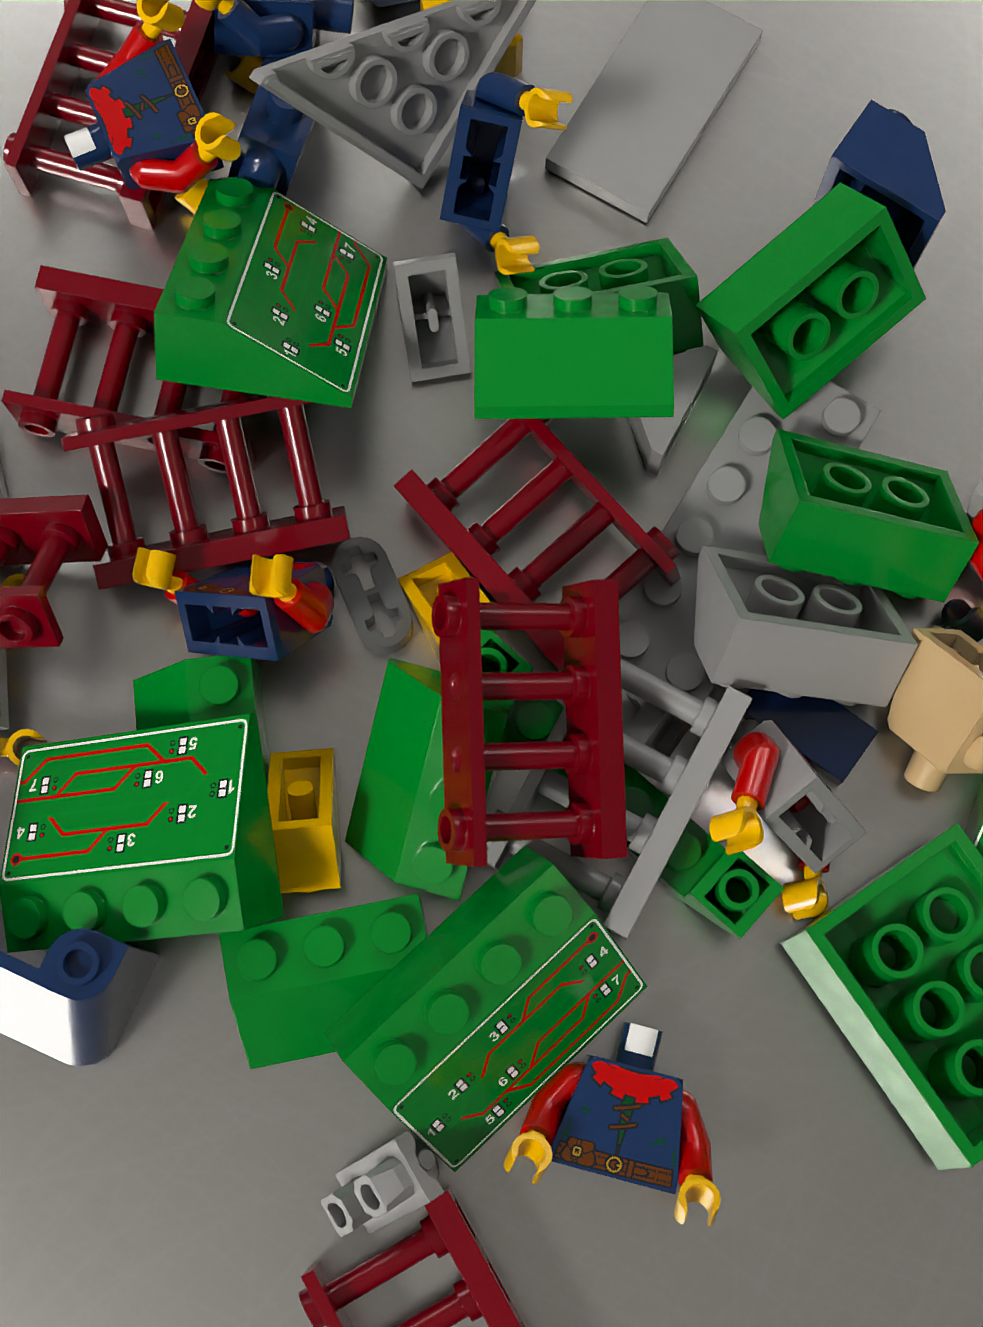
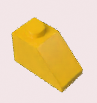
M334 748L270 753L267 793L281 893H311L318 890L341 888V835Z

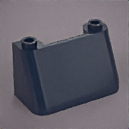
M85 928L70 930L58 937L49 948L39 969L0 951V1032L66 1064L74 1066L98 1064L106 1059L116 1047L161 955L133 942H120L101 932Z

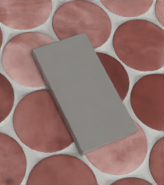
M647 0L570 119L567 129L561 133L547 155L545 169L647 223L760 43L763 30L706 0Z

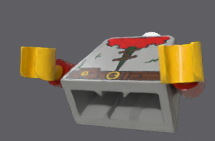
M750 719L739 723L728 744L730 749L723 754L721 764L735 781L731 799L736 804V809L714 815L710 819V836L715 842L727 839V855L755 848L764 839L761 817L798 856L797 867L804 870V880L783 884L782 899L786 912L793 913V917L796 920L820 916L828 909L829 904L827 890L822 880V873H828L831 861L867 832L773 720H766L761 724L756 720Z

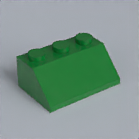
M840 182L695 306L722 352L773 411L782 419H785L926 300V296L886 206Z
M668 237L531 264L535 268L534 272L504 275L499 271L494 272L497 288L517 287L524 289L527 294H553L556 289L567 286L585 287L590 289L592 294L619 293L620 289L634 285L652 287L658 293L669 294L673 323V355L686 352L688 349L704 346L702 319L695 306L700 302L698 276Z
M634 285L620 289L619 293L592 294V291L585 287L567 286L556 289L553 294H527L521 288L500 287L491 290L488 295H477L474 340V419L674 417L673 323L668 293H658L652 287Z
M777 429L772 439L758 524L768 562L777 564L779 567L791 572H801L804 570L834 577L848 585L865 584L891 590L909 599L921 597L944 603L979 544L948 471Z
M221 655L184 659L133 680L136 730L257 713L266 786L268 787L269 760L261 669L255 659Z
M390 658L382 683L345 842L395 883L460 900L471 866L446 864V851L442 849L439 843L437 831L439 814L444 809L441 672ZM515 700L483 701L484 743L505 742ZM485 771L486 810L497 771Z
M418 893L258 925L242 931L219 933L229 1000L250 1069L336 1052L324 1032L428 936L422 900Z

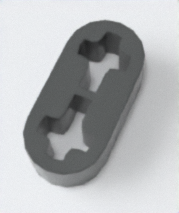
M355 537L346 540L339 545L333 554L332 569L337 586L359 638L368 649L375 653L386 655L398 652L411 639L414 626L410 607L387 554L381 545L371 538ZM356 555H362L365 562L377 561L376 564L370 567L375 587L364 591L361 581L356 574H349L347 576L344 574L352 569L350 559ZM381 600L389 617L400 615L402 619L394 623L396 634L385 638L380 630L369 632L367 628L375 624V616L370 604Z

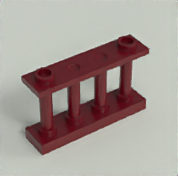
M64 0L63 16L17 132H12L6 140L3 151L4 165L19 193L30 197L41 171L115 191L117 197L121 200L130 224L154 230L167 192L143 188L129 189L126 187L118 167L106 163H99L79 171L71 154L50 148L61 120L83 126L97 123L90 103L70 96L81 69L101 74L116 54L90 46L100 19L129 27H134L137 21H143L138 15L137 3L127 0ZM192 0L189 10H183L185 15L183 26L174 32L162 30L161 34L175 39L176 45L174 48L201 103L219 54H214V10H205Z
M41 265L34 288L55 320L33 395L4 390L2 403L21 429L42 437H54L56 431L63 433L78 431L75 420L97 414L114 412L116 423L144 418L120 413L118 409L138 337L145 336L146 332L155 334L154 311L164 289ZM87 321L107 324L114 329L93 407L58 400L78 328L85 325ZM163 381L154 415L180 411L188 384ZM223 389L220 402L246 398L248 393ZM215 423L213 431L195 427L177 429L184 457L198 459V463L207 469L227 473ZM152 434L114 442L156 451ZM245 438L252 471H254L257 459L249 439Z
M256 395L116 423L114 412L75 420L78 431L70 432L61 438L63 449L65 452L89 447L112 541L108 543V553L104 554L101 562L93 564L98 589L136 583L133 580L132 572L139 547L177 555L172 573L174 575L179 571L186 573L250 560L253 555L265 557L350 540V529L345 505L332 508L330 500L323 499L303 404L313 402ZM278 410L299 505L293 507L294 516L270 520L268 512H261L240 417ZM215 422L237 517L231 519L233 528L208 533L206 524H199L177 429ZM152 434L174 530L169 532V541L146 545L144 537L137 536L114 442Z
M553 418L508 419L442 480L439 481L434 477L426 485L411 469L394 485L395 489L475 577H479V582L498 603H533L542 595L538 589L610 524H613L637 549L604 579L618 580L619 600L654 569L671 587L681 579L677 565L673 562L680 555L675 546L657 527H652L646 533L547 428L554 421ZM530 435L552 458V461L485 522L479 525L475 521L466 529L452 514L460 506L457 499L525 437ZM571 479L594 503V506L524 569L520 570L516 566L507 574L492 558L501 550L497 544L564 483ZM524 631L555 667L562 672L564 668V637L560 631Z
M89 494L0 499V569L2 565L31 564L20 586L0 587V648L60 647L64 636L46 595L62 563L101 562L108 546Z
M465 577L438 584V596L435 598L432 606V626L436 636L440 637L444 809L439 814L437 831L439 843L442 849L446 851V864L471 867L488 866L487 842L557 838L568 839L570 842V856L594 859L627 858L618 580L593 579L562 586V600L560 603L480 602L479 577ZM481 630L560 631L564 637V668L562 672L482 673ZM562 700L566 705L567 736L564 738V741L484 743L483 701ZM565 769L568 773L569 805L566 807V810L486 814L485 771Z
M450 1185L443 1188L445 1193L424 1205L429 1216L419 1221L422 1228L331 1282L320 1261L307 1268L302 1274L301 1279L306 1288L298 1292L302 1307L313 1327H353L344 1309L346 1305L435 1253L438 1258H441L450 1253L462 1276L460 1280L453 1283L455 1291L395 1327H452L468 1316L472 1322L483 1316L488 1327H525Z

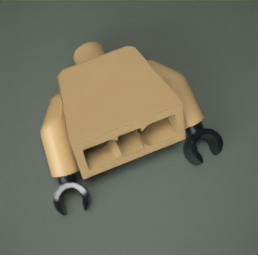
M953 599L944 605L941 611V618L944 624L941 627L937 625L931 628L914 627L911 635L918 646L894 691L887 718L889 729L914 749V753L904 773L905 779L913 786L928 792H938L947 774L983 773V646L978 643V641L983 639V610L981 607L971 608L962 599Z

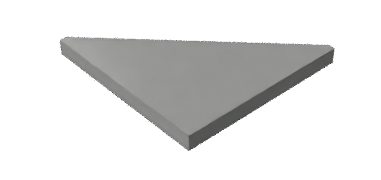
M451 0L255 68L249 78L423 190L455 136L459 110L466 91H476L480 78L487 73L494 72L536 0Z

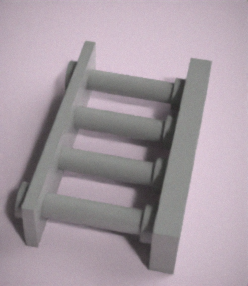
M621 659L622 689L691 724L690 732L701 737L690 760L678 754L675 760L623 733L624 764L662 783L659 790L670 795L659 819L646 813L643 819L626 810L627 840L631 842L628 848L640 854L628 878L615 872L612 878L541 839L487 842L488 865L498 870L507 852L515 855L523 846L527 845L553 863L572 887L600 901L597 908L608 913L603 924L605 928L627 939L752 698L728 686L720 702L709 696L704 702ZM566 705L547 741H564V738L567 736ZM552 769L531 770L508 813L529 812L539 793L567 807L569 805L568 778ZM499 809L495 811V813H505Z

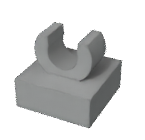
M627 692V697L639 711L631 722L623 721V733L670 757L691 724Z

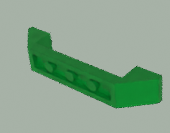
M481 630L482 673L533 672L534 667L492 630ZM515 700L505 742L547 741L564 706L557 700ZM624 764L626 810L643 819L646 813L659 819L669 799L637 770ZM552 769L568 778V773L565 769ZM691 818L658 878L680 900L737 939H741L784 889L783 886L743 851L727 855L726 849L718 842H715ZM627 840V853L637 861L640 854L628 848L631 842Z

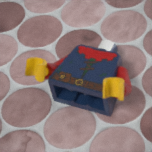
M137 0V12L143 21L136 22L119 51L97 79L88 84L85 89L97 123L64 135V139L79 171L114 158L127 188L134 190L143 188L183 194L194 187L209 172L224 168L222 160L229 162L236 160L240 156L241 146L238 141L226 136L227 133L234 130L235 122L219 113L211 112L205 115L171 39L163 41L162 30L174 32L183 26L185 22L183 9L168 2L170 0Z
M138 548L132 572L133 580L141 585L165 590L166 598L178 605L188 652L279 661L332 624L334 579L328 567L321 562L293 561L294 558L283 554H275L274 559L253 555L251 562L198 581L183 571H179L172 576L177 555L160 550Z
M628 1022L623 1023L615 1061L587 1055L583 1063H567L533 1096L521 1127L520 1135L512 1143L503 1164L504 1169L509 1173L517 1156H526L532 1159L537 1169L532 1179V1184L540 1182L551 1161L671 1194H676L677 1185L679 1184L681 1187L675 1204L674 1216L675 1220L681 1224H684L686 1219L687 1203L698 1202L707 1209V1224L712 1226L715 1223L721 1202L720 1192L715 1184L712 1183L711 1143L696 1098L688 1091L683 1090V1079L654 1072L663 1032Z

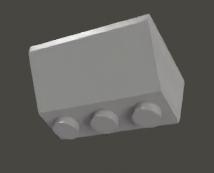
M702 546L698 556L694 647L711 683L719 684L725 688L730 686L736 690L751 688L773 691L790 698L809 696L830 699L847 706L866 704L887 707L918 644L882 588L865 584L848 585L834 577L804 570L801 572H791L779 567L777 564L769 563L765 555Z

